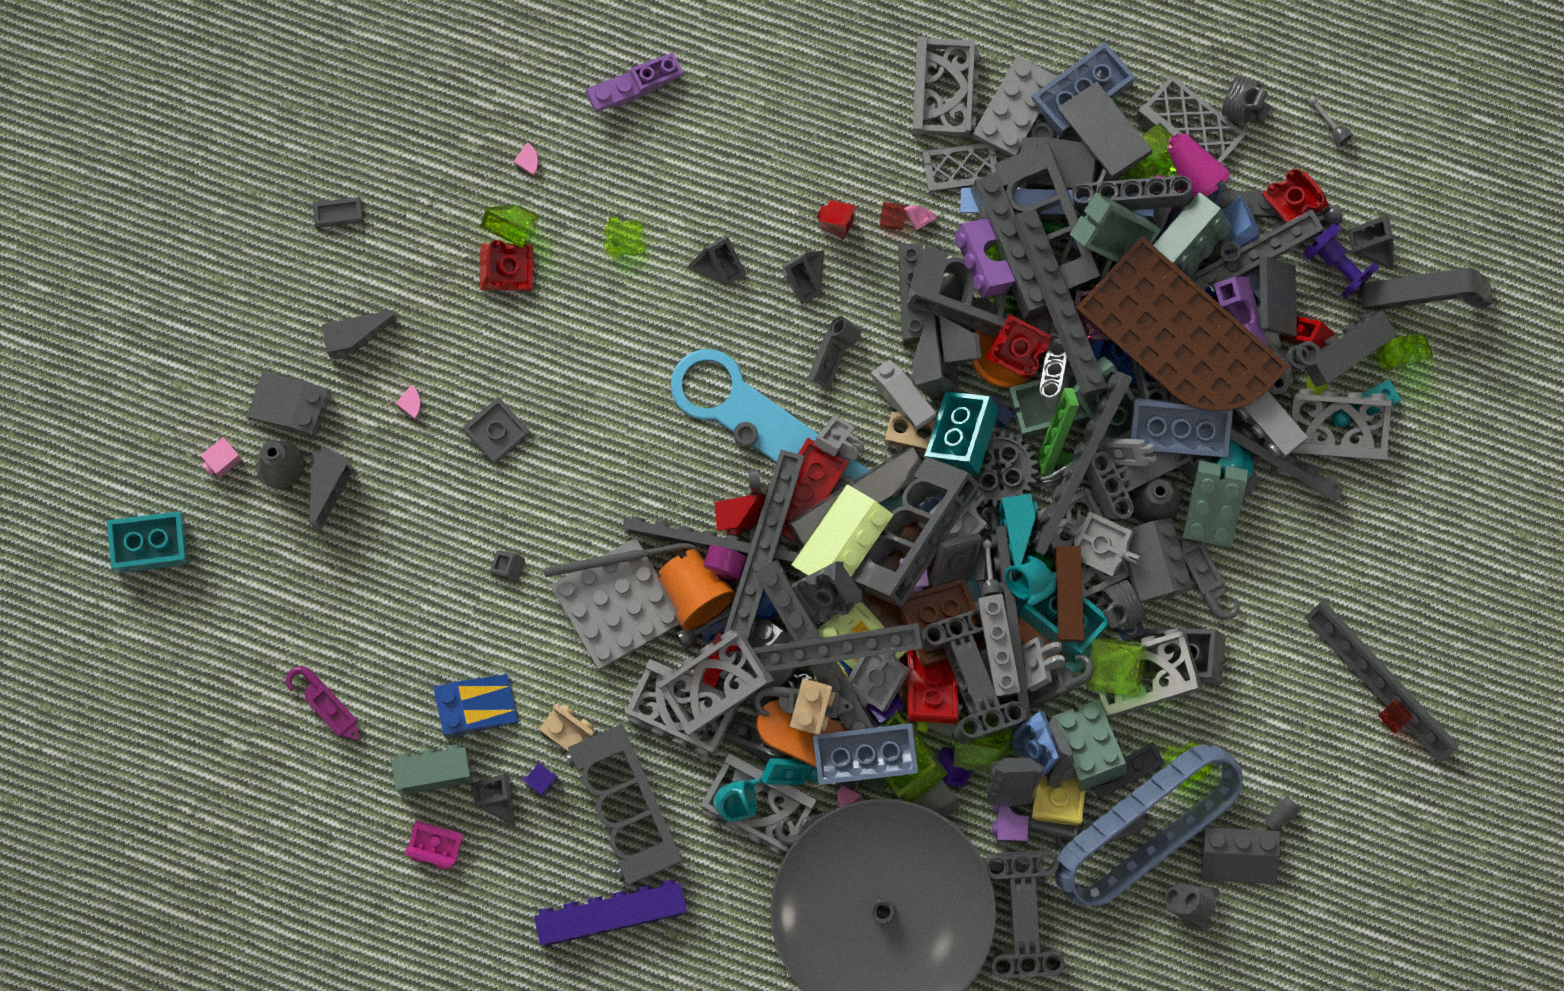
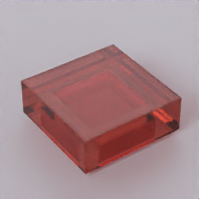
M883 202L879 227L903 231L906 216L904 208L907 205Z
M1397 699L1378 715L1394 734L1413 718Z

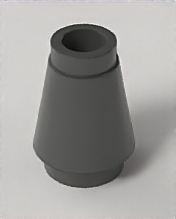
M1288 796L1283 800L1280 798L1265 823L1273 831H1277L1299 816L1297 813L1301 809Z

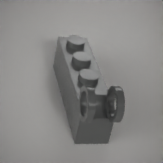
M1370 310L1359 317L1361 320L1359 323L1355 324L1353 322L1344 327L1342 335L1338 337L1336 334L1324 341L1326 346L1321 349L1311 341L1291 347L1287 352V361L1294 369L1300 370L1304 368L1317 388L1334 380L1394 338L1397 333L1383 310L1376 313ZM1305 346H1310L1313 350L1309 352ZM1295 349H1297V359L1302 365H1298L1293 361L1292 354Z

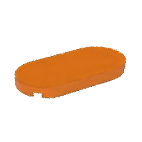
M779 699L766 704L763 709L769 711L770 714L766 716L758 713L756 718V728L763 743L772 749L817 768L813 735L816 734L789 727L793 714L786 713L781 709ZM828 719L826 730H820V734L847 730L838 722Z

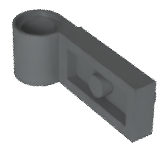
M838 316L832 320L807 377L808 381L822 390L829 391L847 346L854 345L861 336L860 327L843 316Z

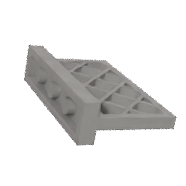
M1172 75L1151 99L1138 110L1134 119L1135 122L1166 146L1169 145L1168 140L1177 133L1189 135V133L1201 132L1203 143L1198 144L1207 152L1208 148L1220 147L1221 156L1218 158L1220 163L1229 156L1246 136V133ZM1173 85L1179 90L1180 97H1167L1166 89ZM1181 102L1182 112L1170 113L1168 103ZM1185 102L1197 104L1198 112H1186ZM1154 103H1164L1165 113H1156L1150 107ZM1212 116L1216 119L1217 126L1205 127L1204 117ZM1187 117H1199L1200 127L1188 128ZM1170 118H1183L1184 128L1172 126ZM1222 131H1231L1237 138L1234 141L1224 142ZM1206 132H1218L1219 142H1207Z

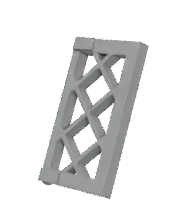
M985 143L923 150L922 153L928 192L971 187L976 179L983 178L977 175L984 166L991 169V174L996 171L994 164L997 163L996 150ZM988 149L989 156L984 161L974 151ZM955 153H969L961 164L950 156ZM944 155L945 158L938 167L931 163L932 156ZM971 155L983 163L975 174L964 167V164ZM947 159L959 166L951 177L940 170ZM960 169H963L972 176L971 179L954 180ZM939 172L948 179V182L934 183L935 174Z

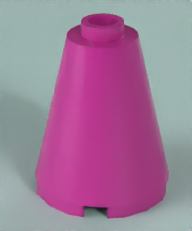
M1177 133L1168 140L1167 150L1178 176H1185L1191 181L1193 199L1199 192L1207 197L1219 188L1217 184L1221 179L1224 183L1228 180L1230 176L1229 170L1189 135Z

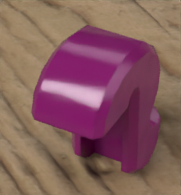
M711 545L704 562V567L715 572L721 581L727 583L732 581L738 582L741 579L747 558L728 548Z

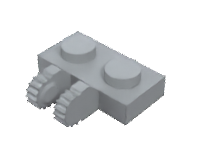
M836 416L832 417L813 444L823 452L834 457L840 450L844 458L853 461L865 449V443L852 435L855 427Z
M1036 637L1021 646L1026 687L1031 692H1034L1052 682L1050 669H1058L1064 665L1065 658L1063 655H1057L1063 650L1062 643L1052 642L1045 646L1044 639Z

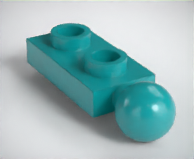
M1390 380L1362 393V397H1372L1373 393L1387 395L1386 399L1392 401V406L1401 401ZM1349 403V404H1350L1351 406H1353L1357 411H1358L1359 407L1362 405V404ZM1371 406L1366 410L1367 415H1373L1374 413L1376 415L1381 412L1375 406ZM1340 409L1333 413L1332 420L1336 426L1346 427L1350 424L1352 417Z
M770 758L760 779L764 784L804 785L807 778L812 782H818L817 768L797 759Z

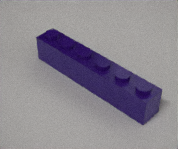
M669 880L660 883L661 887L651 889V886L648 885L636 888V893L628 895L626 891L613 893L610 899L602 900V896L588 899V904L578 906V902L564 904V909L554 911L553 907L539 910V915H535L534 919L540 946H550L686 915L687 909L681 883Z

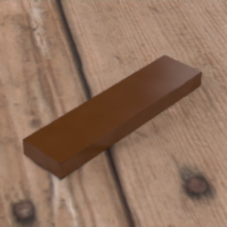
M1056 546L1055 571L1058 642L1082 643L1084 631L1081 546Z

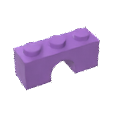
M988 218L962 223L954 235L955 243L960 248L965 266L969 269L974 286L979 291L981 298L1007 293L1015 282L1007 261H993L985 254L997 239Z
M1235 276L1214 284L1219 304L1228 309L1234 318L1268 347L1264 331L1261 329L1260 317L1249 277Z
M993 805V811H998L997 821L992 823V836H997L996 842L1026 844L1028 840V816L1014 814L1009 805Z

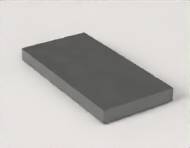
M1095 82L1057 107L1060 115L1112 179H1115L1153 154L1152 148L1098 82Z

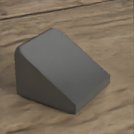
M497 550L489 573L518 581L525 559L515 553Z

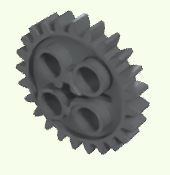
M1004 430L1001 431L1000 437H996L995 432L992 431L985 456L992 458L991 462L981 466L979 475L970 474L980 484L974 495L980 491L986 497L984 499V507H987L992 502L994 509H997L1002 498L1024 495V492L1031 494L1032 490L1029 485L1037 484L1036 480L1032 478L1039 476L1038 470L1033 469L1039 466L1037 460H1032L1036 457L1035 451L1028 452L1031 448L1029 443L1022 446L1023 437L1015 441L1013 432L1007 438ZM995 450L999 451L1004 490H1000L994 456ZM1007 452L1016 454L1015 458L1010 461L1004 460L1003 456ZM1011 475H1016L1020 478L1014 484L1008 483L1007 479ZM992 479L995 481V484L991 488H986L983 486L984 481Z

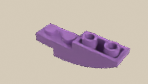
M672 52L633 67L626 74L589 87L585 90V94L596 113L612 106L615 108L645 96L683 75V71Z

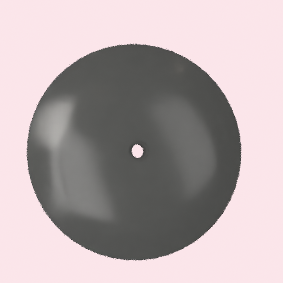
M871 799L851 803L827 813L810 825L790 847L779 867L772 890L770 907L771 926L777 951L789 975L802 991H965L975 979L987 958L994 935L996 920L995 896L990 876L986 872L982 857L968 837L952 822L931 809L915 803L894 799ZM885 904L890 908V916L888 918H880L877 915V907L879 905Z

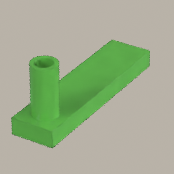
M1073 388L1063 389L1036 460L1038 461L1042 476L1052 474L1055 467H1063L1072 462L1075 457L1074 453L1061 452L1079 407Z

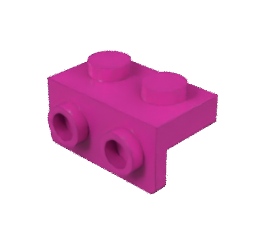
M416 820L405 855L416 862L426 861L433 863L435 867L440 869H452L457 862L464 834Z

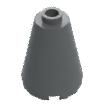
M270 441L264 444L257 455L255 464L256 472L263 483L277 489L291 487L299 481L305 465L301 451L294 444L287 441Z

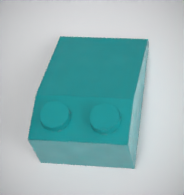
M1031 494L1002 498L997 513L999 525L1006 526L1011 566L1021 565L1033 524L1036 523L1035 516H1038L1037 502L1032 501ZM1012 569L1013 582H1016L1019 570Z

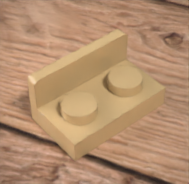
M802 678L789 727L816 735L820 734V730L825 731L829 719L828 716H824L827 706L832 707L835 692L831 691L832 686Z
M555 704L553 711L539 728L540 732L568 752V747L596 735L592 731L595 728L585 719H582L581 722L573 717L575 712L564 704L561 707Z

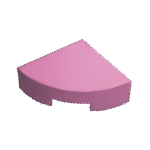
M527 142L514 160V164L535 176L538 169V158L534 148Z
M912 205L904 208L915 230L937 219L932 211L923 206Z
M411 385L396 402V405L415 420L420 413L421 403L418 392Z
M844 786L840 787L837 793L839 808L862 801V795Z

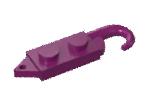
M304 666L291 669L286 676V686L290 691L294 690L292 679L295 675H303L310 683L304 696L307 703L339 737L344 736L359 741L356 724L358 720L316 674Z

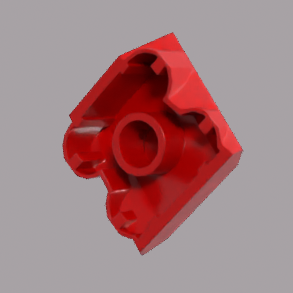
M1292 169L1286 174V180L1271 184L1266 191L1261 193L1265 201L1285 224L1311 209L1316 214L1330 206L1322 189L1307 172H1302L1299 169Z
M502 240L481 244L478 285L480 290L532 291L533 244H526L524 242L505 244Z
M1009 315L985 359L1029 380L1030 376L1036 373L1039 367L1038 362L1047 350L1053 336Z

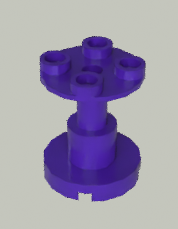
M1335 222L1301 255L1309 262L1318 254L1329 267L1335 265L1351 282L1340 294L1346 300L1380 267L1374 262L1362 273L1345 255L1348 250L1335 238L1343 230L1342 226Z

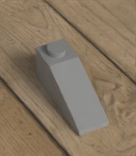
M888 360L871 372L878 393L917 430L937 417L936 412L894 362Z

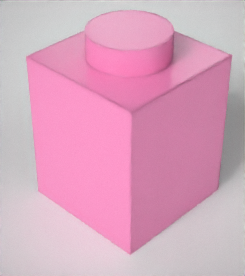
M224 437L201 455L205 461L202 466L210 475L215 473L219 479L242 461Z

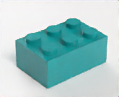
M945 391L925 457L927 456L961 469L969 474L979 475L999 412L998 407L990 396Z
M180 511L107 520L111 569L116 574L189 565L185 517Z
M1056 588L1048 598L1035 605L1026 603L1019 615L1050 643L1058 642ZM1083 595L1084 640L1082 643L1060 642L1063 649L1061 652L1074 663L1078 662L1075 660V657L1084 655L1109 625L1103 612Z

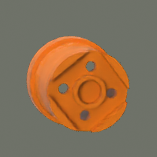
M696 549L686 551L688 556L682 559L679 555L674 557L658 572L660 576H657L658 581L677 612V620L685 631L699 628L716 618L731 605L736 596L735 591L727 582L721 581L715 572L704 567L705 560Z

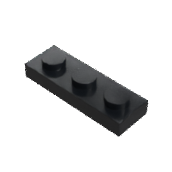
M1154 742L1124 757L1127 775L1093 787L1099 800L1165 765Z

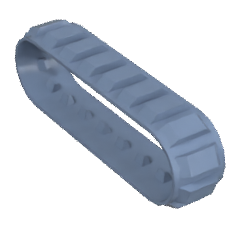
M1205 744L1192 747L1151 777L1144 785L1137 788L1126 799L1114 806L1107 814L1100 817L1089 828L1077 835L1064 847L1057 858L1059 865L1055 872L1056 884L1063 890V894L1082 907L1088 904L1094 908L1107 904V902L1119 896L1129 886L1147 874L1148 871L1156 867L1190 838L1217 819L1233 805L1242 789V770L1235 763V758L1216 745L1210 748ZM1212 762L1218 766L1222 765V776L1219 784L1209 795L1097 883L1085 889L1079 885L1074 886L1075 874L1085 859L1201 768Z

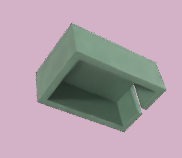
M1199 192L1153 246L1187 276H1192L1200 262L1212 254L1215 245L1227 237L1232 225L1222 209Z
M1095 193L1084 210L1087 213L1086 216L1081 215L1070 235L1084 247L1118 262L1141 236L1153 244L1161 229L1148 218Z
M1072 371L1069 388L1074 389L1077 380ZM1041 379L1009 387L1008 396L1013 413L1016 414L1015 421L1019 435L1023 439L1047 433L1055 412L1049 411L1044 405L1040 394ZM1080 403L1071 427L1088 423L1090 420Z
M1199 460L1185 519L1183 538L1231 548L1247 484L1248 470L1226 466L1224 479H1220V464Z
M1099 699L1079 706L1076 713L1073 709L1052 716L1057 719L1073 753L1074 764L1072 765L1080 792L1127 775L1126 762Z
M460 744L446 746L445 751L436 752V749L423 750L421 755L411 756V753L397 755V759L391 760L395 788L401 796L474 782L469 753L465 747L461 748Z

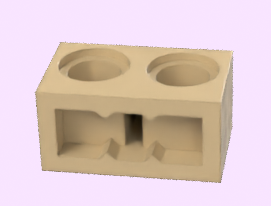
M898 411L891 412L885 445L903 449L913 447L916 452L926 453L930 437L923 439L918 436V431L920 429H928L932 434L936 422L935 418L917 430ZM898 423L905 424L907 431L897 433L894 430V426Z

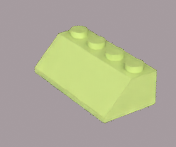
M846 485L791 566L807 577L833 562L839 561L844 562L843 566L849 575L852 576L893 517V514L875 500Z

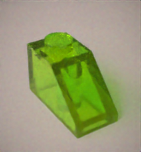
M519 205L487 207L480 228L523 248L533 236L540 215Z
M1425 334L1397 337L1376 349L1378 360L1383 366L1384 371L1400 369L1433 357Z

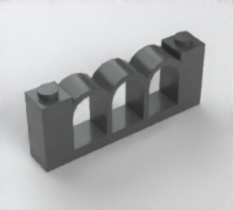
M1048 142L994 164L996 171L992 174L998 173L1009 202L1018 213L1036 210L1038 214L1062 204L1070 226L1046 235L1050 244L1071 236L1070 233L1078 222L1079 217L1053 150ZM1045 174H1050L1058 195L1027 207L1016 204L1014 196L1020 185ZM1077 240L1076 243L1082 257L1059 266L1069 293L1103 279L1092 250L1084 247Z
M925 246L917 256L906 305L938 317L941 315L954 323L997 338L1007 320L1002 317L1006 297L1009 295L1014 296L1011 288L1007 293L994 295L992 313L973 307L971 302L975 286L972 275L965 266L964 259L956 257L947 259L948 253L940 251L936 247ZM944 273H952L961 280L963 284L961 302L939 294ZM1049 310L1046 314L1024 320V322L1048 334L1051 332L1053 320Z
M927 456L913 476L916 480L911 482L903 493L902 502L904 506L898 507L891 512L893 517L884 528L885 535L877 538L866 554V560H862L851 576L860 590L901 608L936 555L939 543L946 539L980 485L968 472ZM931 494H940L944 497L933 515L919 509V505L925 497ZM914 522L926 524L915 543L900 538L902 531L909 524ZM899 550L908 553L896 572L882 567L884 559L893 551Z
M623 723L568 747L570 753L566 754L570 767L576 766L578 771L583 769L582 779L584 786L593 795L600 796L596 805L598 818L607 827L614 828L611 832L610 844L614 853L623 859L618 862L619 867L615 869L620 881H626L627 885L681 862V856ZM624 751L635 778L604 791L592 788L587 778L590 768L596 763ZM638 783L649 810L619 823L606 820L601 811L605 798ZM651 815L663 842L633 855H626L620 852L615 843L618 831Z

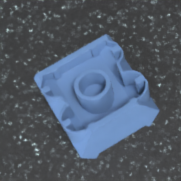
M1241 195L1222 208L1223 213L1232 225L1229 232V242H1234L1241 247L1259 238L1258 233L1260 231L1255 218ZM1236 248L1227 250V255L1236 251Z
M1039 711L1024 722L1012 736V747L1017 755L1024 756V758L1029 757L1044 767L1041 779L1048 774L1060 759L1044 711Z

